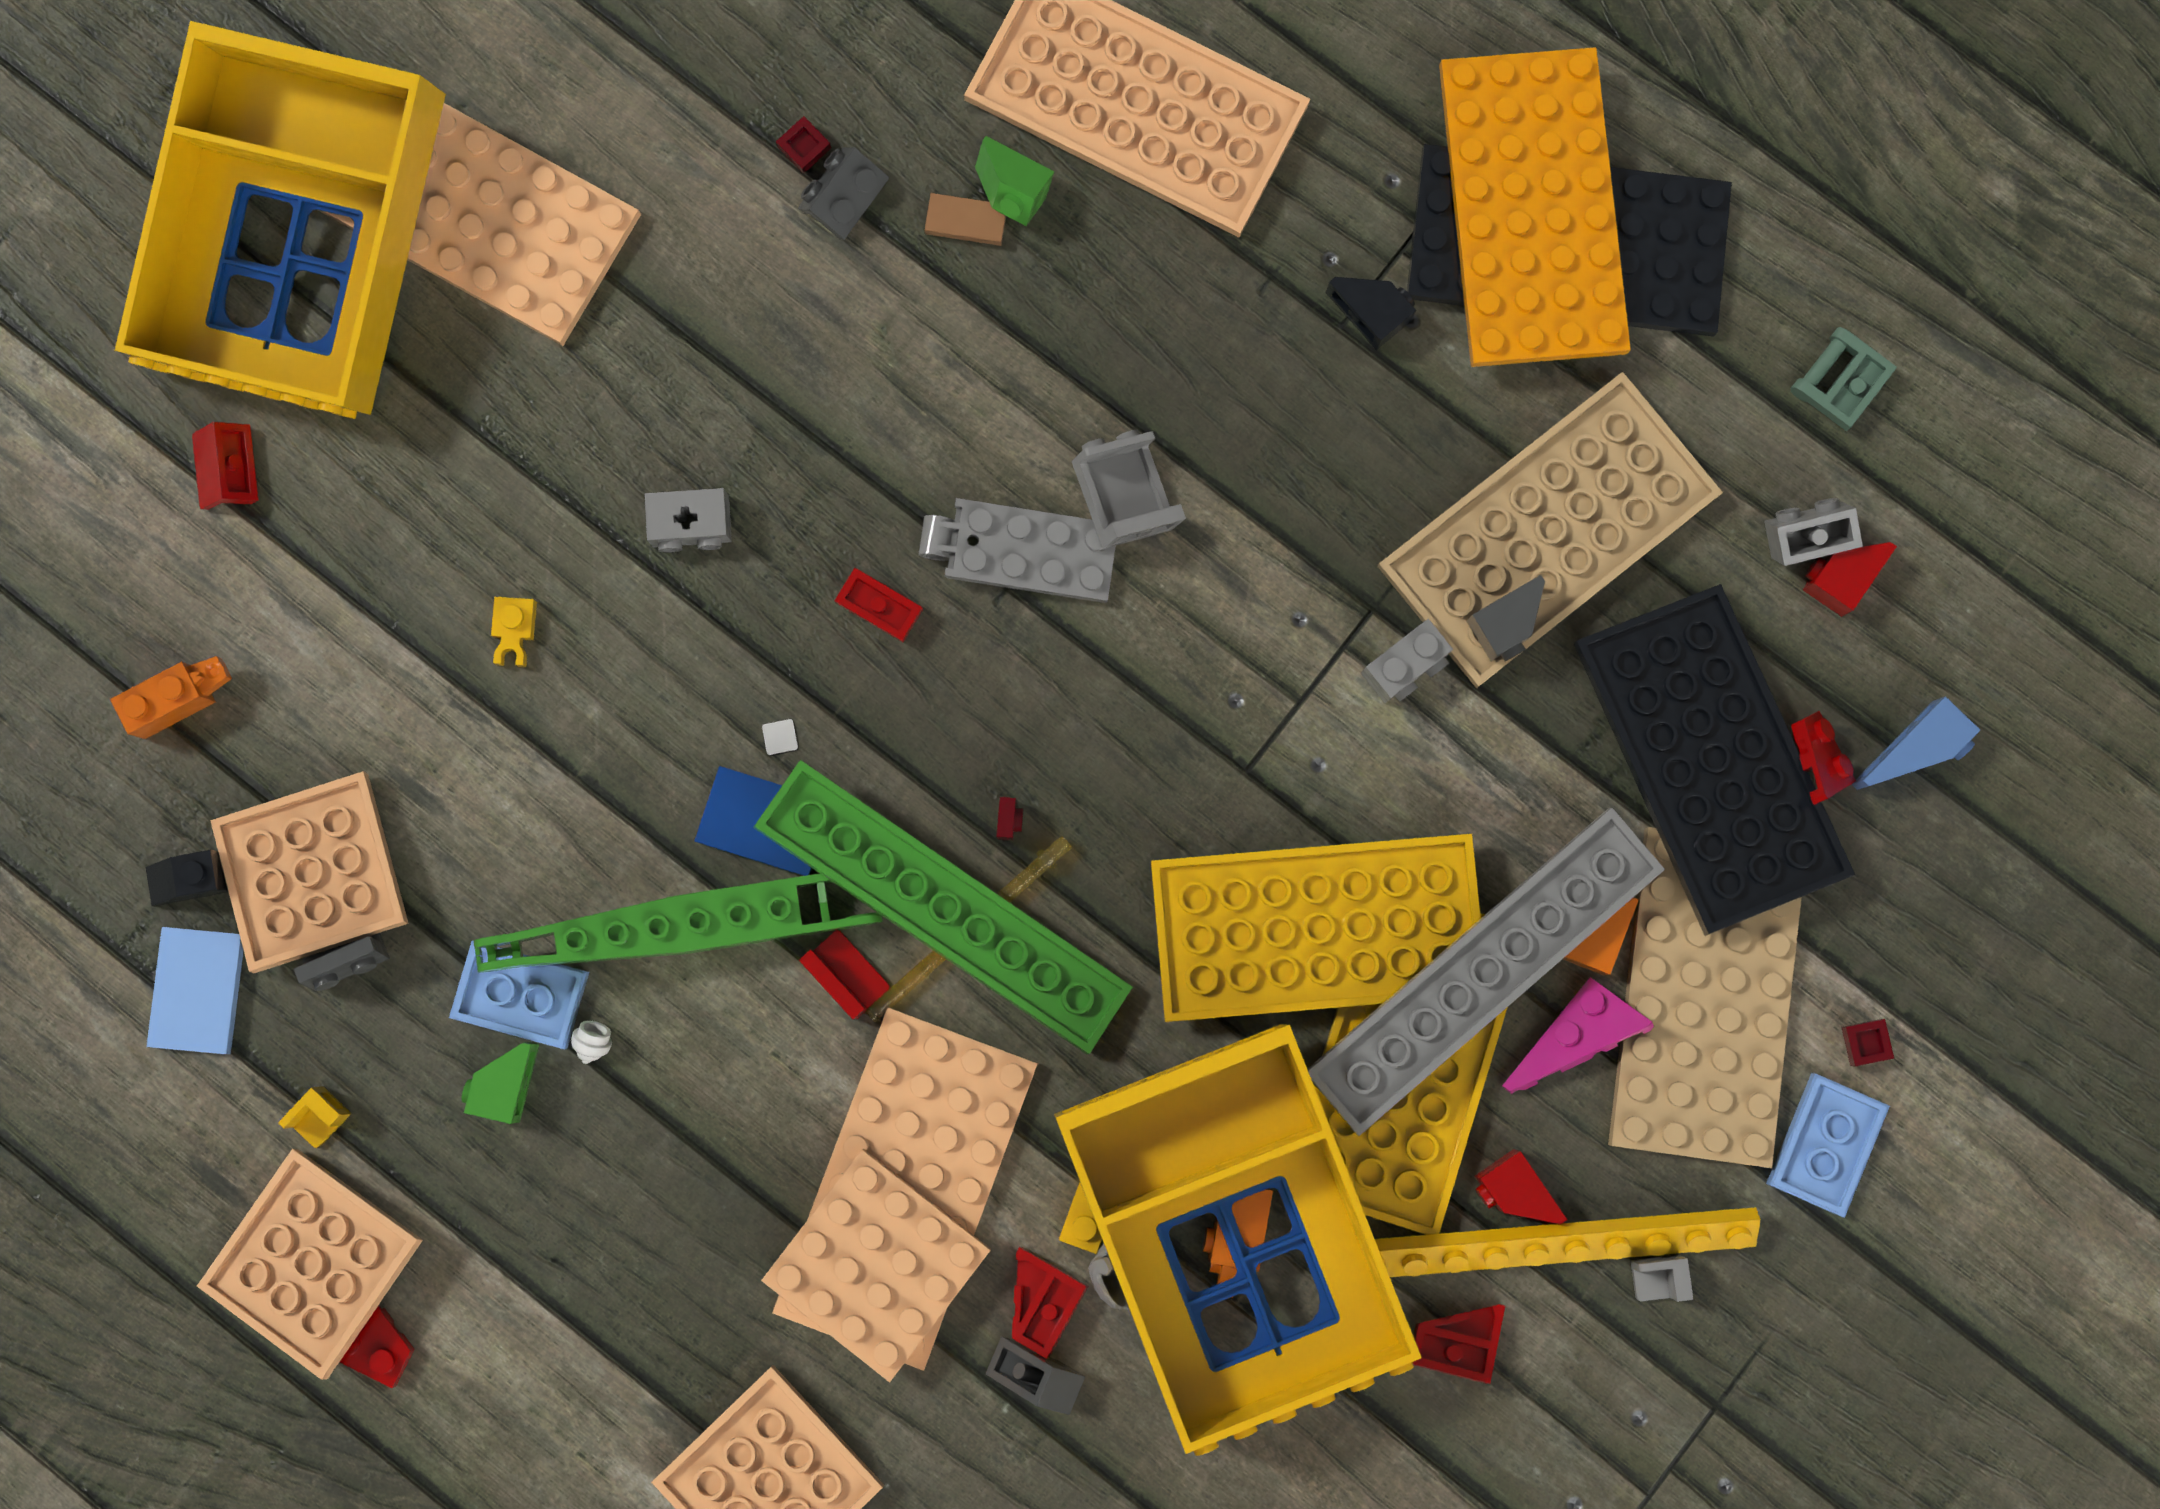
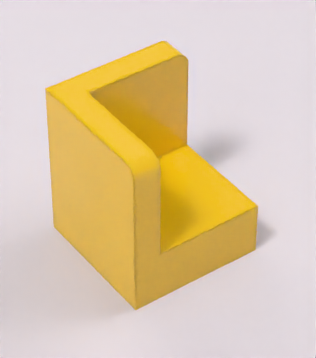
M324 1086L311 1087L278 1124L283 1129L294 1128L314 1148H319L352 1113Z

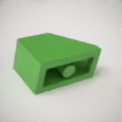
M985 136L982 140L975 169L992 209L1027 226L1047 197L1054 171L988 136Z
M524 1042L473 1074V1078L466 1081L462 1092V1103H466L464 1113L508 1124L520 1123L539 1044Z

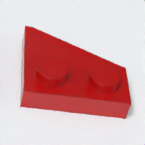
M1820 711L1806 716L1791 725L1795 742L1799 748V757L1803 771L1808 772L1813 769L1818 789L1810 792L1814 805L1832 797L1856 782L1853 776L1854 769L1851 761L1845 754L1841 753L1835 741L1834 729L1830 722L1822 717Z
M1019 1247L1016 1252L1018 1264L1017 1282L1014 1286L1015 1316L1012 1323V1339L1048 1359L1089 1286L1027 1249Z
M1498 1304L1417 1323L1414 1340L1422 1358L1412 1362L1413 1366L1490 1384L1505 1305Z
M378 1305L340 1360V1363L390 1388H394L397 1386L415 1349L406 1336L395 1328L394 1320L385 1308L382 1309Z

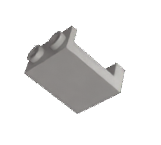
M1138 430L1127 431L1117 436V440L1105 443L1103 438L1092 440L1082 445V451L1071 461L1103 549L1171 531L1186 519L1181 504L1171 507L1169 505L1149 450V444L1156 439L1153 431L1139 434Z

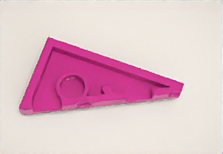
M1590 977L1502 1086L1510 1094L1518 1090H1526L1537 1085L1538 1080L1559 1070L1561 1072L1569 1070L1592 1059L1598 1052H1607L1617 1047L1618 1042L1640 1032L1645 1034L1651 1031L1654 1025L1652 1021Z

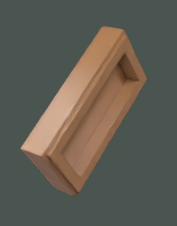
M931 193L924 231L926 235L1002 246L1006 216L992 209L990 202Z

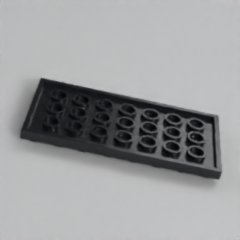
M1424 144L1421 154L1407 292L1413 300L1464 306L1448 147ZM1610 167L1628 326L1714 337L1718 333L1732 182Z
M1721 584L1581 638L1574 643L1575 649L1704 936L1855 875L1823 803L1820 802L1814 805L1811 800L1810 792L1816 790L1809 773L1803 771L1798 749Z

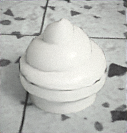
M583 1021L580 1023L579 1028L573 1031L571 1037L572 1048L576 1051L583 1064L598 1060L609 1052L612 1045V1039L610 1038L611 1030L604 1024L596 1021Z

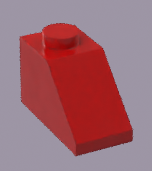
M1887 542L1831 554L1824 559L1819 557L1812 563L1805 574L1809 581L1803 588V591L1842 617L1856 608L1897 546Z
M1511 1150L1475 1175L1480 1184L1475 1190L1488 1209L1495 1206L1497 1210L1503 1213L1562 1224L1567 1220L1519 1150Z

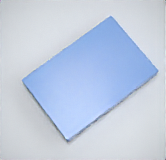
M162 927L146 1047L231 1054L244 952L239 934Z
M472 940L449 1018L565 1050L569 1045L589 972L562 964L478 973L474 941ZM481 948L483 963L488 962L486 948ZM512 956L499 958V960L512 958Z
M1811 1073L1766 1184L1845 1218L1890 1106L1821 1075Z

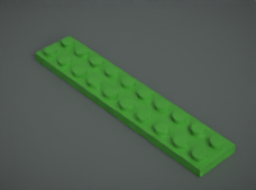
M801 760L753 827L1086 1055L1091 1053L1133 988L1127 982Z

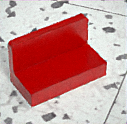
M212 422L192 434L200 509L209 510L221 503L253 504L259 501L250 424Z
M835 930L816 949H810L799 959L802 965L852 1020H857L890 989L888 982L840 930Z

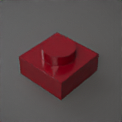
M805 116L798 120L776 141L777 147L803 174L832 148L831 143Z
M1000 797L996 836L999 840L1014 841V831L1022 832L1024 808H1016V798Z
M1885 1019L1841 1027L1850 1066L1856 1067L1895 1059Z

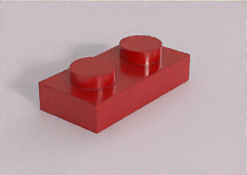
M855 567L834 600L839 606L902 643L923 611L920 605Z

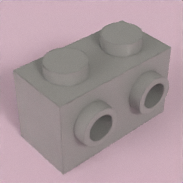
M1829 498L1815 502V508L1800 512V508H1789L1776 512V518L1764 521L1771 558L1787 566L1863 547L1856 508L1842 501L1839 502L1838 498Z
M1428 618L1366 666L1361 674L1385 704L1394 697L1401 702L1418 688L1414 681L1420 676L1427 673L1431 678L1449 664L1445 657L1453 648Z

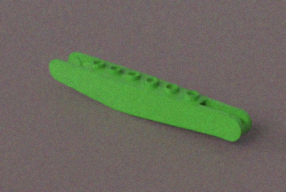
M813 874L671 896L515 933L479 938L473 941L478 973L528 966L690 954L883 922V917L878 912L830 921L825 884L833 882L822 874ZM817 885L822 922L802 925L797 888ZM554 935L557 954L523 957L521 942ZM511 944V947L497 949V946ZM481 948H486L488 962L483 963ZM512 956V958L499 960V958Z

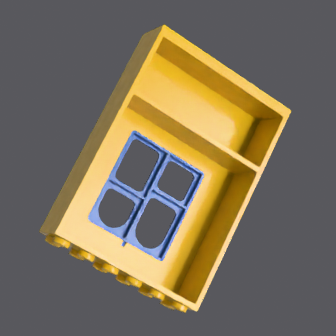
M190 21L114 351L130 355L128 363L168 374H176L200 382H209L241 392L245 391L278 401L282 400L315 410L319 409L356 419L357 412L371 415L446 94L418 74ZM253 195L288 202L293 207L282 261L276 267L242 260L237 256V247L248 200ZM313 210H322L353 219L354 229L345 261L341 263L304 254L302 244L309 215ZM299 271L336 278L340 282L338 298L329 331L322 339L313 343H304L295 339L289 332L286 324V313L293 283ZM234 275H241L273 284L274 295L267 318L260 325L252 328H242L235 325L228 317L225 309V300L230 279Z
M1277 1025L1054 1114L1186 1454L1193 1451L1195 1456L1209 1453L1219 1447L1217 1441L1232 1435L1235 1440L1248 1437L1258 1431L1256 1425L1271 1419L1274 1424L1290 1420L1297 1415L1296 1409L1310 1403L1313 1408L1327 1405L1336 1399L1335 1393L1347 1388H1350L1352 1392L1366 1389L1375 1384L1374 1377L1389 1372L1390 1376L1403 1374L1414 1368L1412 1362L1422 1358L1290 1025ZM1275 1188L1281 1196L1290 1219L1291 1230L1283 1236L1258 1246L1248 1247L1243 1241L1232 1213V1205L1240 1199L1265 1189ZM1205 1213H1213L1217 1217L1237 1272L1229 1280L1202 1291L1194 1292L1188 1286L1170 1240L1169 1231L1175 1225ZM1294 1249L1302 1251L1318 1290L1320 1300L1318 1312L1314 1318L1304 1326L1298 1327L1286 1326L1276 1320L1270 1310L1256 1274V1267L1261 1262ZM1244 1294L1248 1297L1256 1317V1336L1251 1344L1242 1351L1232 1353L1222 1351L1214 1346L1209 1339L1201 1319V1311L1210 1305L1235 1295Z

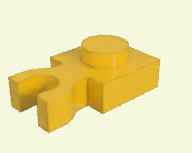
M494 597L491 636L501 638V642L494 652L493 663L495 665L504 666L506 653L515 651L517 656L515 665L526 667L527 654L523 648V640L534 641L537 601L534 599Z

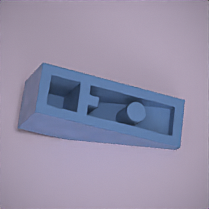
M1946 696L1934 700L1851 785L1858 790L1953 758L1959 760L1974 747L1975 743L1972 739L1980 729Z

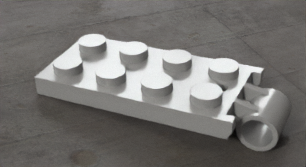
M960 498L955 500V520L937 515L924 516L918 555L932 560H949L948 568L945 569L944 575L948 579L1107 603L1116 546L1102 548L1093 520ZM975 537L978 540V544L971 546L968 544L967 539Z

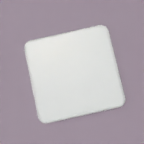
M792 719L768 723L762 726L768 755L798 749Z

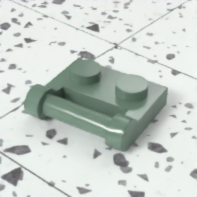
M1838 327L1829 338L1831 343L1804 378L1797 379L1790 390L1796 398L1809 403L1847 431L1853 426L1897 366L1847 329ZM1843 351L1849 352L1854 357L1826 394H1824L1816 386Z

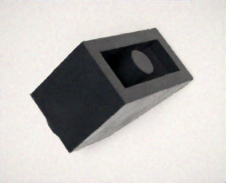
M1334 277L1329 282L1326 294L1376 351L1409 324L1417 311L1413 307L1415 302L1411 295L1402 287L1397 289L1391 281Z
M215 850L174 856L146 867L151 906L154 907L228 892L218 851Z

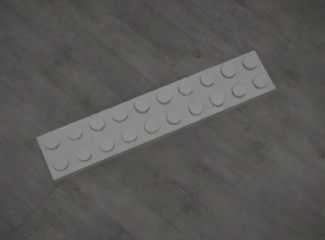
M1608 808L1311 1065L1307 1070L1313 1084L1352 1130L1360 1136L1660 875L1665 868L1613 808Z

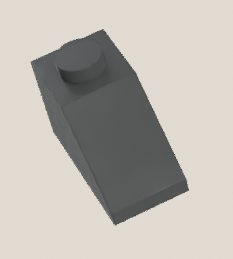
M1542 575L1479 610L1467 620L1468 625L1490 661L1502 656L1506 662L1526 650L1522 643L1529 639L1533 633L1545 584Z
M1002 1336L986 1371L987 1376L1035 1406L1070 1415L1085 1379V1376L1051 1357L1046 1359L1026 1346Z

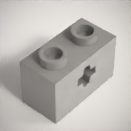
M724 488L645 493L647 541L653 547H658L659 552L682 551L683 545H698V549L715 550L722 547L721 543L732 542L729 495ZM692 514L696 521L691 522L690 529L686 530L681 522H686L687 515Z

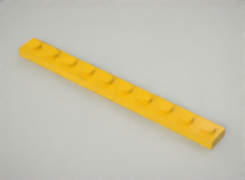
M1754 1207L1375 1239L1389 1277L1420 1276L1424 1274L1459 1273L1462 1271L1484 1269L1497 1270L1508 1267L1541 1266L1544 1264L1568 1262L1579 1263L1592 1260L1652 1255L1661 1256L1664 1254L1688 1252L1700 1253L1712 1250L1756 1247L1761 1219L1757 1208Z

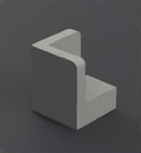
M1680 1255L1630 1260L1635 1298L1638 1301L1671 1298L1677 1302L1693 1300L1688 1258Z

